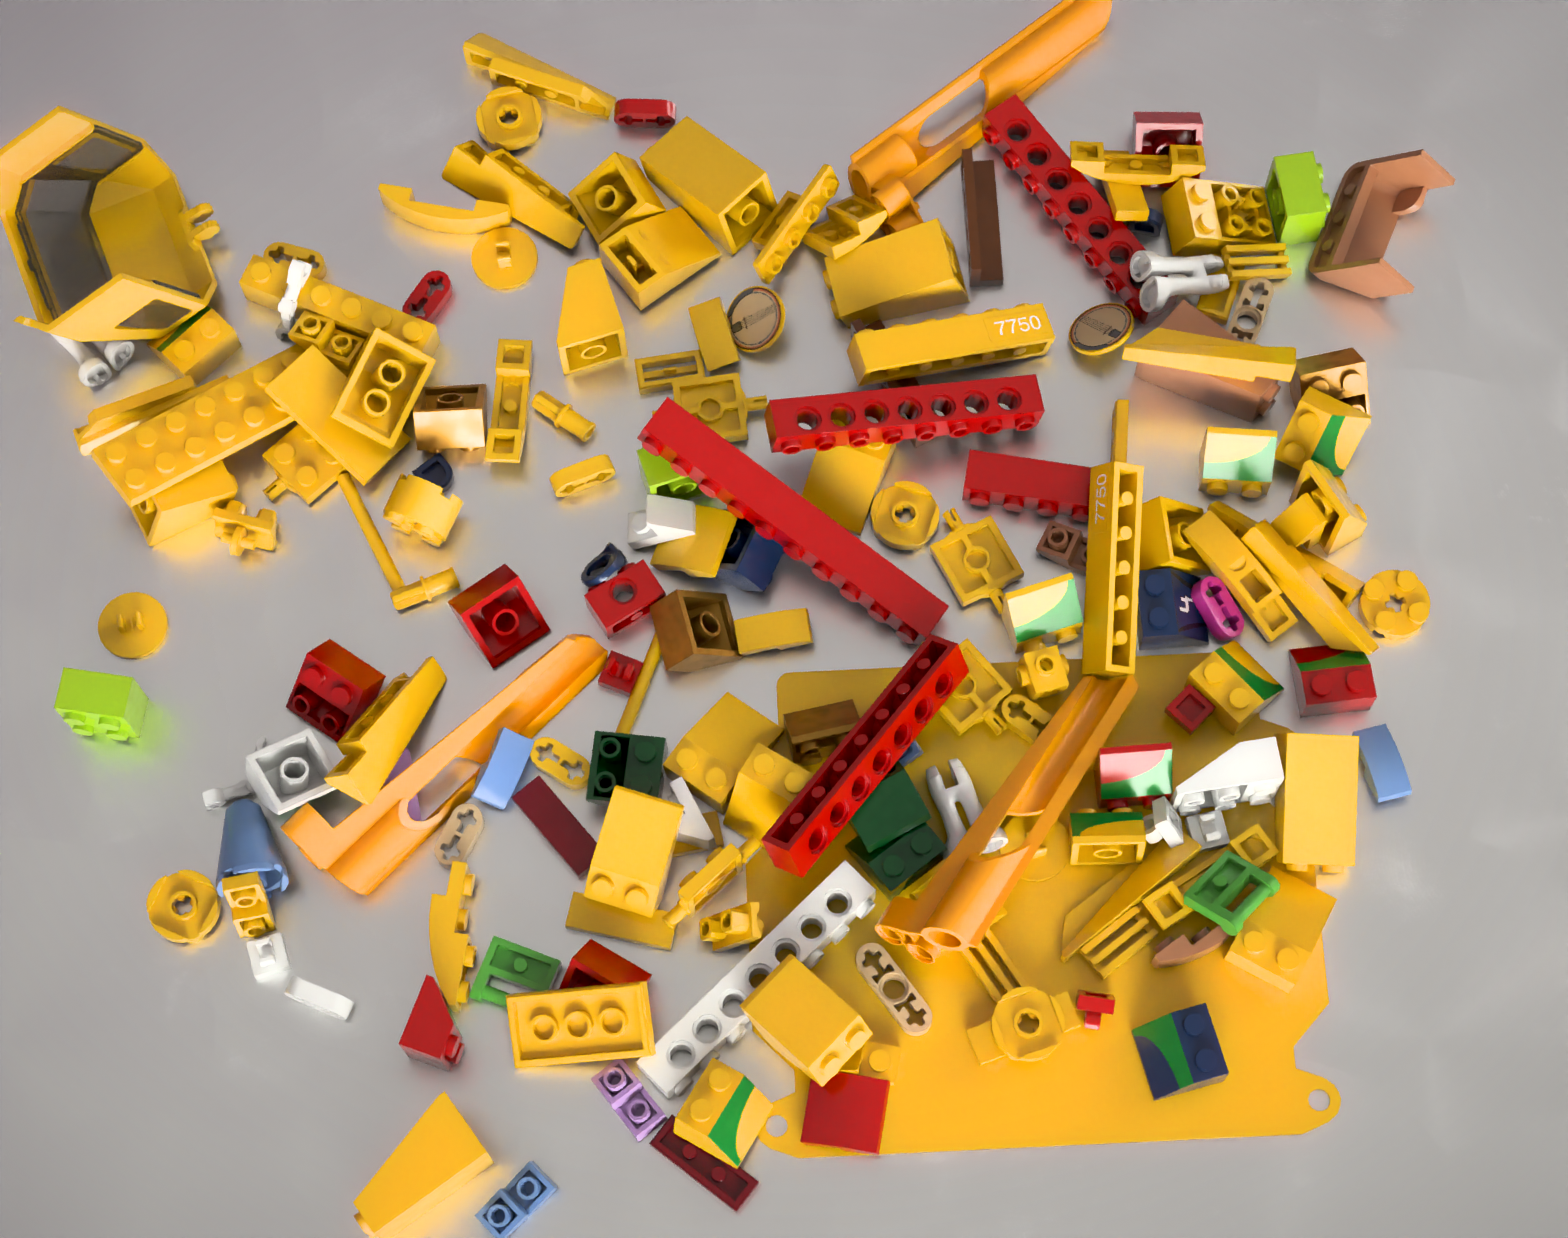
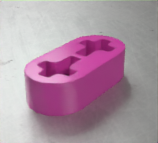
M1208 576L1196 582L1192 587L1191 597L1211 634L1220 641H1227L1240 635L1244 629V619L1225 584L1214 576ZM1209 589L1213 594L1211 597L1206 595V591ZM1225 620H1228L1230 624L1227 628L1223 625Z

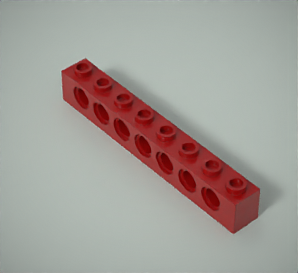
M1014 94L984 114L982 135L985 141L992 147L995 145L1002 154L1005 165L1011 171L1015 170L1019 174L1028 193L1031 195L1035 194L1039 198L1047 216L1052 220L1056 219L1063 227L1062 230L1067 240L1072 244L1076 243L1083 252V257L1087 264L1093 269L1097 268L1104 277V283L1113 294L1117 293L1124 301V306L1131 311L1134 319L1138 318L1145 326L1174 306L1179 295L1169 297L1163 308L1157 312H1145L1142 309L1139 299L1141 289L1135 288L1131 284L1135 280H1133L1130 273V261L1135 252L1146 249L1122 221L1114 219L1112 210L1107 202L1080 171L1071 167L1070 158L1020 98ZM1018 135L1023 139L1015 141L1012 140L1009 136ZM1038 159L1043 164L1034 165L1029 160ZM1058 183L1064 188L1059 190L1050 187V184ZM1080 208L1084 213L1075 214L1070 209ZM1099 232L1104 235V238L1096 239L1090 233ZM1120 257L1125 263L1117 264L1110 258Z
M1033 374L769 400L764 418L771 453L782 452L783 454L790 455L806 449L828 451L836 446L845 445L859 448L875 442L896 444L905 439L915 438L919 441H927L936 436L944 435L958 438L974 432L995 434L1004 429L1014 428L1018 431H1026L1038 425L1045 409L1037 376ZM999 404L1007 405L1010 410L1002 408ZM966 407L974 408L977 413L970 412ZM933 410L942 412L944 416L936 415ZM899 413L907 414L911 419H904ZM866 417H873L878 423L870 422ZM832 420H839L845 426H838ZM805 423L809 425L811 429H803L798 424Z
M930 634L766 832L761 840L775 867L800 878L805 876L969 673L958 643Z

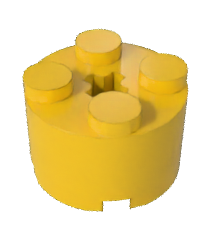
M401 473L383 509V518L392 522L391 527L408 535L411 530H414L422 535L421 539L423 541L440 547L442 541H446L461 510L463 501L453 494L450 499H447L442 492L443 488L414 475L408 474L406 477Z

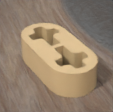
M465 803L457 806L436 842L434 848L435 856L439 864L446 869L451 870L452 861H467L484 828L485 823L482 812L474 804ZM472 813L476 824L474 826L468 824L463 834H461L460 831L463 824L460 817H468ZM456 839H458L459 842L456 848L460 853L459 856H451L449 860H446L443 849L445 847L452 848Z

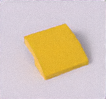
M852 195L827 206L829 219L810 227L802 238L803 243L833 259H837L867 240L887 218V211L856 195Z
M696 505V535L657 544L650 565L657 570L683 571L690 577L715 578L737 517L726 510Z

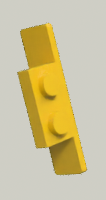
M824 164L802 195L787 191L751 240L755 249L761 251L753 262V267L763 283L770 284L775 275L781 271L785 261L793 250L799 246L801 239L810 226L816 222L820 212L830 198L836 194L840 183L830 165Z

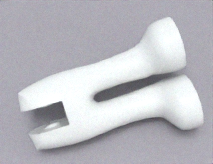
M1141 250L1135 252L1130 261V273L1133 280L1137 282L1146 281L1142 285L1139 295L1140 305L1145 312L1159 311L1163 308L1169 297L1174 295H1209L1225 291L1229 288L1228 275L1217 274L1207 276V274L1214 273L1224 266L1221 257L1212 254L1190 257H1165L1155 252ZM1169 274H1183V275H1186L1187 277H1162V276H1164V275H1169Z
M68 297L58 300L59 305L65 312L77 304ZM51 333L80 364L78 377L85 386L96 387L110 379L112 374L110 368L103 360L90 351L83 342ZM130 340L90 341L117 371L125 367L135 350L134 344Z
M958 758L948 760L951 776L956 786L945 789L943 779L937 767L934 765L926 769L928 788L947 832V841L945 843L947 850L942 856L943 859L949 857L967 832L955 802L958 801L962 804L970 827L983 811L972 780ZM999 827L982 854L999 850L1008 843V837L1002 828Z

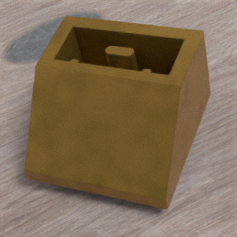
M1353 347L1296 359V368L1289 382L1290 394L1295 410L1308 387L1311 386L1370 415L1366 361Z
M853 699L783 714L792 761L795 764L801 763L803 766H809L821 762L822 758L832 754L860 720Z

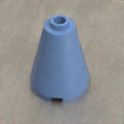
M240 799L233 802L225 812L216 876V890L218 895L223 898L222 878L258 871L269 899L272 897L271 891L279 887L281 892L286 889L289 883L288 872L261 806L252 800Z

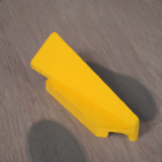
M478 33L464 42L463 51L466 63L489 70L492 84L500 87L515 86L521 88L524 93L530 96L533 95L535 98L605 120L609 119L616 102V97L484 33Z
M473 140L454 147L442 172L444 180L480 200L508 204L513 218L569 249L577 245L585 225L577 221L579 212L571 199L503 148L487 153Z
M1157 327L1134 343L1126 344L1122 359L1254 382L1256 376L1290 382L1296 368V348L1264 347L1258 344Z
M188 375L93 409L87 416L89 424L73 430L79 451L84 456L90 455L91 450L222 383L229 379L228 375L219 377L199 387L196 386L192 376Z
M1218 500L1209 504L1207 508L1239 540L1251 527L1258 523ZM1301 546L1296 547L1348 609L1362 591L1365 583Z
M1266 519L1251 527L1240 539L1253 556L1264 565L1263 568L1330 648L1364 652L1367 655L1372 654L1379 648L1293 544L1287 545Z
M433 656L426 658L411 677L405 672L395 677L338 741L336 746L346 756L324 777L327 784L364 804L369 805L373 803L447 680L445 673Z
M1183 833L1184 843L1170 848L1163 839L1151 853L1148 851L1144 852L1141 864H1129L1064 916L1061 960L1063 963L1196 858L1202 846L1185 833Z

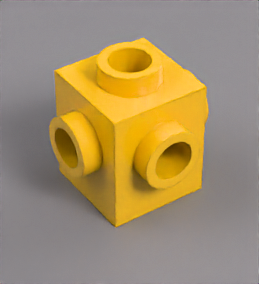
M1042 643L1025 649L1026 653L1022 655L1018 661L1019 666H1016L1015 669L1018 682L1021 687H1026L1029 699L1036 701L1064 693L1069 686L1067 679L1069 665L1065 655L1059 654L1057 645L1046 648V645Z

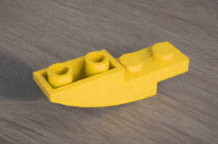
M1208 510L1182 530L1214 576L1219 578L1228 587L1267 642H1272L1299 621L1279 595L1282 591L1239 538L1211 510Z
M452 861L446 895L432 894L429 939L434 971L442 993L451 1010L460 1013L461 1003L468 1002L470 981H466L468 967H474L477 951L476 946H472L469 935L460 933V930L465 931L467 927L469 910L464 909L466 895L472 896L475 875L470 874L471 871L467 862Z

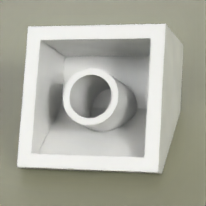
M311 728L246 756L247 780L262 805L277 815L336 790V788L327 784L324 779L334 766Z

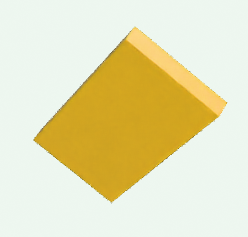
M312 344L269 383L264 391L365 486L411 441V438L402 430L394 447L390 449L330 417L347 377Z
M647 981L506 995L515 1068L647 1057L656 1054Z

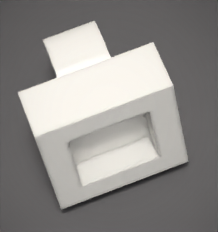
M1163 796L1152 801L1153 814L1143 817L1144 826L1147 829L1145 832L1148 843L1154 844L1164 838L1170 848L1183 844L1181 818L1167 798Z
M1221 809L1186 817L1185 824L1189 837L1202 846L1199 853L1224 848L1230 842Z
M281 932L246 942L253 974L256 979L292 969Z

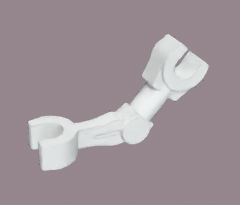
M292 260L286 282L288 285L284 297H282L278 305L282 322L276 329L275 334L281 340L296 323L297 299L301 287H304L311 273L312 265L301 260Z
M261 735L256 741L255 752L263 749L267 741L265 736ZM241 780L237 784L224 789L213 788L201 792L206 810L220 807L228 800L256 794L248 780Z

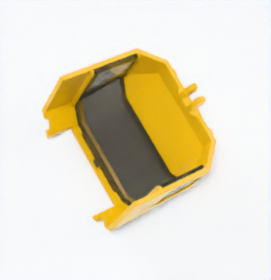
M58 105L0 149V218L37 320L18 316L13 321L79 342L161 339L208 306L218 285L201 242L202 240L212 238L221 230L216 220L205 221L214 212L212 206H210V203H201L189 210L175 173L143 138ZM204 222L202 225L195 227V223Z

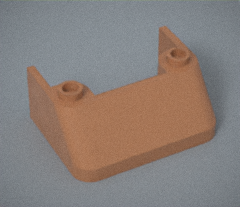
M1423 149L1355 163L1345 172L1330 213H1328L1325 227L1322 228L1309 261L1310 272L1322 281L1369 298L1413 293L1415 287L1383 259L1399 215L1419 210L1424 203L1429 189L1454 185L1456 179Z

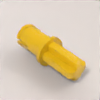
M542 390L533 398L532 407L554 421L555 427H563L583 442H586L593 434L596 424L575 412L571 404L565 405Z
M450 567L427 578L420 576L419 581L392 591L390 597L396 610H401L427 599L431 602L432 597L459 588L460 584L453 567Z

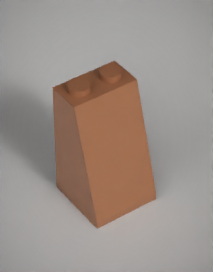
M1184 299L1158 327L1240 341ZM1137 362L1134 374L1141 380L1250 423L1259 414L1264 417L1271 410L1276 402L1274 397L1281 388L1278 385L1279 380L1256 376L1254 382L1141 362Z

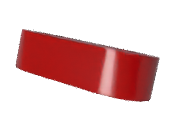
M621 99L615 102L614 122L623 127L669 128L675 125L676 105L671 101L662 99Z
M439 270L428 272L405 301L402 312L412 316L413 310L418 312L423 307L425 315L423 317L418 315L416 318L433 323L452 295V285L448 275ZM441 282L443 290L436 289L432 294L430 285L437 286Z

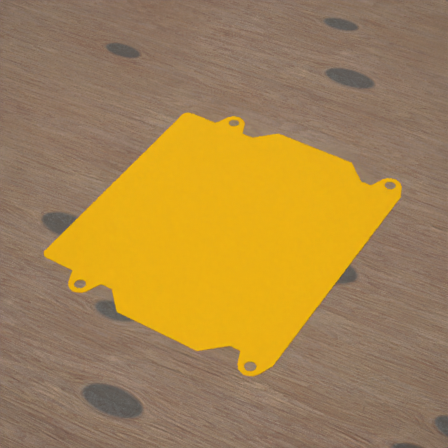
M1212 652L1136 656L1135 674L1133 676L1139 685V689L1102 746V748L1171 742L1173 793L1178 785L1239 742L1274 737V734L1295 733L1287 727L1260 719L1259 713L1234 736L1212 714L1191 736L1164 712L1165 708L1185 689L1184 685L1188 674ZM1067 659L1069 665V674H1067L1069 686L1064 693L1032 702L1051 716H1054L1083 677L1091 676L1082 674V659ZM1018 662L990 663L1013 688L1011 695L1019 694L1029 699L1026 687L1020 686L1016 676L1015 668L1019 666ZM902 667L785 673L780 676L776 686L778 726L785 730L783 714L853 699L859 718H861ZM1127 675V676H1120V677H1113V678L1100 677V676H1094V677H1096L1097 679H1101V680H1117V679H1121V678H1122V679H1126V678H1128L1129 675ZM1002 701L995 710L999 717L1001 714V706L1004 701ZM1019 705L1017 708L1009 707L1011 709V718L1014 719L1019 715L1025 720H1029L1023 716L1022 706ZM937 712L915 738L924 753L905 766L904 769L931 814L932 818L926 821V823L944 845L947 841V832L941 815L931 797L926 779V769L934 765L937 767L943 779L945 789L956 786L951 776L948 760L958 758L968 772L978 800L984 810L1032 746L1008 727L1001 731V734L996 735L985 721L974 724L958 736ZM1033 723V726H1035L1039 730V736L1044 729L1039 728L1037 725ZM785 731L772 750L792 761ZM828 757L822 758L821 762L814 765L803 766L801 763L796 764L815 774ZM1096 758L1057 818L1067 830L1068 835L1070 813H1076L1077 810L1084 808L1096 809L1098 813L1108 812L1107 808L1098 809L1093 771ZM956 801L957 811L966 831H968L970 824L962 804ZM1250 801L1236 803V807L1221 811L1230 841L1258 823L1275 845V807L1269 802L1262 805H1250ZM1143 805L1129 806L1134 812H1142L1143 817L1153 814V810L1143 809ZM1215 807L1202 808L1198 814L1215 811ZM1177 812L1181 818L1182 831L1188 835L1185 819L1189 816H1180V813ZM1006 815L999 827L1004 829L1006 824L1015 816ZM847 822L803 878L775 867L767 850L761 848L746 864L747 902H759L757 916L764 923L761 939L756 943L749 944V952L844 860L876 889V896L873 900L876 904L874 908L863 919L857 916L848 925L850 931L837 944L831 941L822 950L824 953L823 958L809 970L861 1016L873 1033L867 1041L901 1047L894 1086L890 1085L879 1154L1298 1135L1328 1123L1338 1114L1341 1097L1335 1085L1323 1077L1297 1069L1294 1056V1045L1329 1004L1322 932L1296 985L1288 994L1224 960L1235 936L1231 935L1223 945L1201 958L1178 966L1154 968L1151 964L1153 957L1157 954L1154 948L1167 937L1171 936L1173 940H1176L1184 934L1193 945L1194 943L1191 939L1207 926L1213 930L1219 924L1196 911L1189 917L1163 931L1141 901L1136 906L1140 910L1141 915L1149 920V924L1152 928L1155 927L1159 934L1102 980L1080 952H1077L1065 963L1061 960L1064 916L1129 864L1070 865L1069 856L1061 872L1048 880L1034 882L1020 878L1003 904L1008 914L989 928L1029 986L1038 988V990L1051 996L1068 991L1081 1021V1027L1063 1033L1060 1044L1049 1056L1041 1060L1025 1062L1012 1060L1008 1056H1004L979 1066L966 1030L992 1020L996 1003L960 951L945 950L939 954L933 964H926L914 958L908 952L905 945L891 944L877 934L875 925L891 901L886 898L845 848V845L857 836L849 822ZM1164 838L1154 844H1149L1146 840L1144 852L1148 851L1151 853ZM1223 848L1199 853L1196 858L1174 874L1158 889L1170 881L1174 882ZM996 850L991 853L981 854L980 857L1000 855V852ZM1274 856L1260 867V869L1268 873L1273 865L1317 888L1315 866L1313 864H1308V871L1286 870V863L1276 862V856ZM1249 883L1226 909L1233 912L1257 886ZM835 899L827 907L832 913L839 914L844 912L848 906L844 901ZM1134 919L1130 920L1090 953L1093 956L1097 955L1137 922ZM815 924L806 925L802 929V934L809 939L817 938L822 933L821 928ZM1141 929L1100 962L1101 966L1104 968L1146 934L1144 930ZM986 939L982 941L1012 987L1016 988L1017 984ZM867 943H877L884 947L930 1007L933 1016L932 1024L925 1034L911 1036L905 1033L856 968V954L860 947ZM783 949L777 953L776 959L781 963L790 953L795 957L796 954L790 949ZM970 949L1001 996L1006 994V991L977 949ZM869 953L865 954L866 961L863 965L865 967L872 965L879 973L878 977L873 979L876 983L884 974L892 971L890 967L885 972L881 970L878 965L880 958L878 954L875 956H871ZM764 974L753 976L750 980L751 986L757 988L767 976ZM890 980L883 987L884 994L891 999L900 998L905 991L903 984L897 980ZM1078 990L1114 995L1113 1015L1102 1013L1099 1030L1085 1028L1086 1010L1076 1008ZM910 996L903 1005L895 1008L900 1012L904 1006L910 1015L907 1023L909 1025L916 1023L920 1027L923 1025L922 1017L925 1014L922 1011L916 1014L911 1009L909 1002L913 1001L914 998ZM1206 1003L1229 1071L1228 1076L1223 1082L1154 1101L1131 1031L1171 1012ZM752 1023V1031L794 1070L795 1092L772 1102L774 1108L767 1118L768 1120L774 1115L785 1118L788 1125L785 1134L779 1137L770 1135L766 1130L765 1122L757 1135L760 1141L770 1149L796 1158L874 1155L845 1152L840 1148L805 1145L800 1142L811 1078L771 1047ZM1314 1090H1323L1329 1095L1330 1104L1327 1109L1316 1111L1309 1105L1308 1098Z

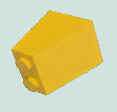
M601 258L593 260L582 259L567 268L556 341L564 376L628 357L624 327Z
M223 459L130 508L149 547L157 545L211 518L216 507L224 509L230 500H234L238 491L237 481L233 474L228 473Z
M758 742L738 773L723 825L747 839L753 835L760 842L762 848L766 849L761 840L762 837L814 774Z
M791 953L739 1005L766 1042L821 1087L839 1072L840 1068L857 1050L863 1047L873 1034L861 1016Z

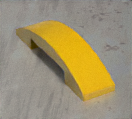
M1070 141L1069 145L1071 167L1094 178L1114 183L1131 185L1169 183L1178 181L1182 177L1189 178L1204 172L1206 167L1204 148L1197 145H1170L1168 155L1104 153L1103 142Z
M380 183L378 187L382 203L390 211L404 220L426 229L451 234L487 233L496 228L509 227L512 224V216L508 204L477 199L474 211L417 202L415 201L412 188Z
M498 340L495 366L496 384L491 427L488 428L485 461L520 463L529 408L532 340Z
M1258 823L1231 840L1226 847L1174 882L1170 881L1143 899V904L1163 931L1196 912L1184 904L1183 895L1226 850L1258 868L1279 853V850Z

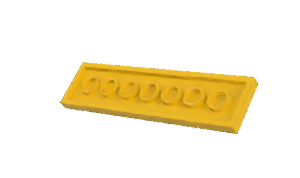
M295 344L91 450V457L131 508L295 421L264 390L269 383L306 350ZM337 367L346 377H348L350 371Z

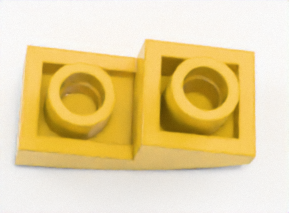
M717 297L688 308L707 371L710 372L740 361L741 358L730 331L731 325L721 298Z
M304 310L288 333L289 339L305 350L313 344L331 363L347 371L351 370L365 341L361 337L337 330L334 320Z
M807 608L770 612L734 620L738 651L743 656L774 648L784 650L813 643Z
M258 871L222 878L223 892L231 907L232 921L240 938L246 936L259 937L265 932L276 930L270 904Z

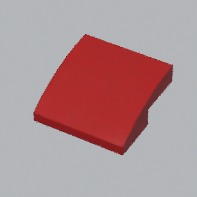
M841 1072L833 1076L823 1087L811 1079L800 1142L805 1145L840 1148L845 1152L879 1155L890 1082L888 1080Z

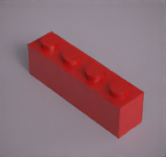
M970 449L962 500H967L975 506L993 504L1003 506L1004 509L1014 512L1027 509L1037 511L1038 514L1053 517L1060 514L1071 516L1076 521L1088 522L1091 467Z

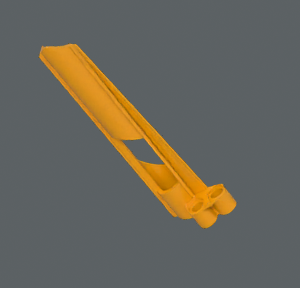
M1062 0L850 155L852 163L848 167V180L854 195L887 211L888 216L880 225L886 236L924 223L918 211L920 206L918 202L913 201V198L956 162L962 155V149L972 148L983 138L982 125L984 114L1014 94L1024 102L1106 29L1105 27L1111 13L1112 0ZM981 79L986 91L982 111L937 145L930 147L921 145L919 142V132L926 119Z
M566 635L525 669L513 682L380 789L372 804L367 805L363 803L332 828L310 804L306 803L280 828L317 869L321 870L324 868L353 891L368 896L451 816L457 806L464 804L471 797L480 768L425 821H415L409 816L407 811L409 800L454 757L470 759L480 764L487 762L497 732L503 727L532 739L603 670L607 661L608 651L589 635Z
M1091 675L1080 680L918 899L913 900L895 896L875 925V931L881 938L894 945H905L908 952L914 958L926 964H933L943 949L961 951L968 947L976 948L1096 758L1099 748H1102L1138 691L1139 685L1133 675H1129L1126 679L1121 678L1117 680H1101ZM1041 814L1020 847L1001 855L980 857L1006 815L1030 816Z

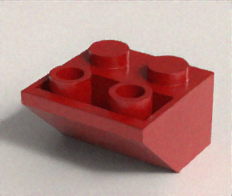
M329 639L307 652L286 708L338 742L377 698L386 676Z

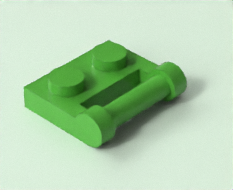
M1226 850L1183 895L1184 904L1219 924L1228 935L1235 936L1243 929V922L1267 897H1273L1280 890V884L1271 874ZM1249 883L1257 886L1233 912L1226 909Z
M493 936L472 986L470 998L480 1002L482 999L507 1008L506 995L510 993L489 986L488 982L491 976L531 991L551 990L562 963L558 959Z

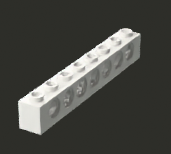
M844 860L655 1043V1055L641 1057L636 1062L638 1069L668 1099L674 1094L678 1097L683 1095L694 1083L692 1077L701 1068L705 1070L712 1057L718 1060L720 1058L718 1051L726 1043L730 1045L735 1044L747 1031L744 1026L750 1019L743 1010L739 1014L731 1015L724 1010L725 1004L731 999H738L743 1002L756 989L750 984L752 977L757 974L768 976L780 964L776 959V955L783 949L792 950L801 963L808 969L813 968L823 958L824 953L822 950L831 941L834 944L840 942L850 931L848 925L857 916L863 919L874 908L876 904L873 900L876 896V889ZM839 899L844 901L848 907L844 912L836 914L832 913L827 906L832 900ZM815 924L821 928L822 933L817 938L809 939L802 934V929L806 925ZM706 1024L714 1025L718 1029L716 1037L711 1040H703L698 1036L699 1029ZM678 1050H687L691 1053L692 1058L688 1064L677 1066L671 1061L673 1054Z

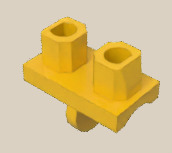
M230 500L224 509L215 508L212 514V519L215 520V536L220 537L221 542L230 544V553L232 555L240 556L244 548L255 550L258 547L274 551L277 545L275 532L277 514L275 511L263 508L259 510L256 518L247 515V506L235 500Z
M750 901L714 914L711 917L700 919V939L702 941H711L713 951L723 952L743 944L748 945L758 942L763 935L764 927L763 921L757 916L759 902Z

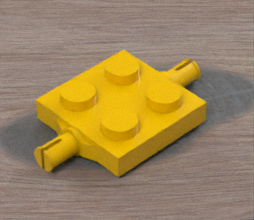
M739 372L672 382L673 401L728 442L749 440L746 423L748 411L763 410L768 405L766 395L746 398L741 388Z
M297 424L262 454L263 459L275 471L277 479L262 491L270 501H273L285 489L297 493L309 505L336 482L339 475L346 473L348 470L301 425Z
M951 508L950 513L948 510L945 511L942 516L949 525L951 532L944 539L930 545V552L962 607L979 599L990 597L998 613L1002 614L1005 596L1002 590L1007 585L1023 578V569L991 515L976 523L963 524L955 508Z
M966 638L959 644V648L969 673L937 712L958 736L974 724L985 721L996 735H999L1008 725L998 716L995 710L1002 701L1012 694L1013 688L969 639Z
M751 835L738 849L732 843L724 849L721 846L716 848L707 857V865L698 873L695 871L690 872L680 882L679 887L681 889L678 890L679 901L677 905L662 917L666 925L673 929L686 915L692 918L743 871V864L747 862V859L754 852L762 847L760 842Z

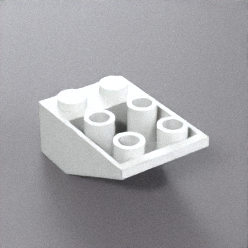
M1276 737L1239 742L1178 785L1170 801L1174 810L1179 812L1180 816H1190L1200 813L1202 808L1215 807V810L1221 809L1223 811L1236 807V803L1250 801V805H1262L1270 802L1271 798L1275 797L1284 780Z

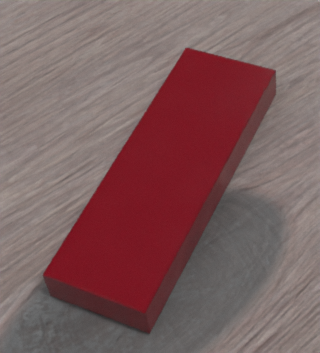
M538 775L511 798L580 879L590 869L597 842Z
M672 1114L651 1140L650 1146L737 1213L757 1188L759 1181L741 1167L736 1169L673 1133L675 1116Z

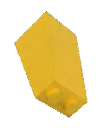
M688 116L673 126L668 133L639 157L647 178L678 207L682 206L688 215L731 255L736 254L756 235L777 206L766 172Z
M938 218L861 244L837 259L829 256L824 257L827 270L822 272L828 290L832 289L835 298L830 301L831 308L836 320L841 319L848 329L851 328V322L859 318L864 325H868L879 319L886 321L970 302L954 243Z
M1300 733L1274 734L1284 773V780L1275 795V845L1279 850V853L1276 855V862L1286 863V870L1308 871V864L1322 865V872L1344 873V866H1355L1359 736Z
M445 1091L435 1099L354 1200L353 1203L359 1211L354 1215V1218L370 1238L375 1236L379 1238H392L494 1164L492 1158Z

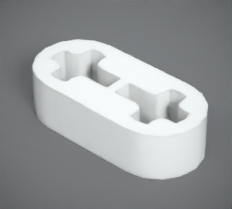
M295 976L291 977L284 992L285 995L296 1001L343 1020L347 1019L354 1004L353 1001L340 994Z

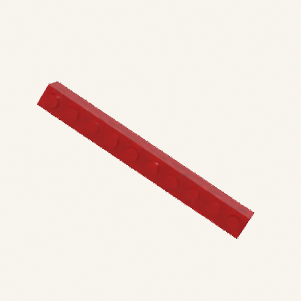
M669 397L664 400L637 437L642 442V446L646 451L654 456L660 455L670 462V467L677 474L683 477H690L699 484V489L711 498L717 497L727 505L728 511L735 517L745 518L755 526V530L762 537L768 540L773 539L783 546L784 552L789 557L797 561L802 560L810 566L812 573L817 578L825 582L830 581L840 589L839 592L844 598L851 602H858L868 609V614L874 620L880 623H887L896 630V635L902 641L908 644L914 643L916 646L921 644L930 635L948 609L949 605Z

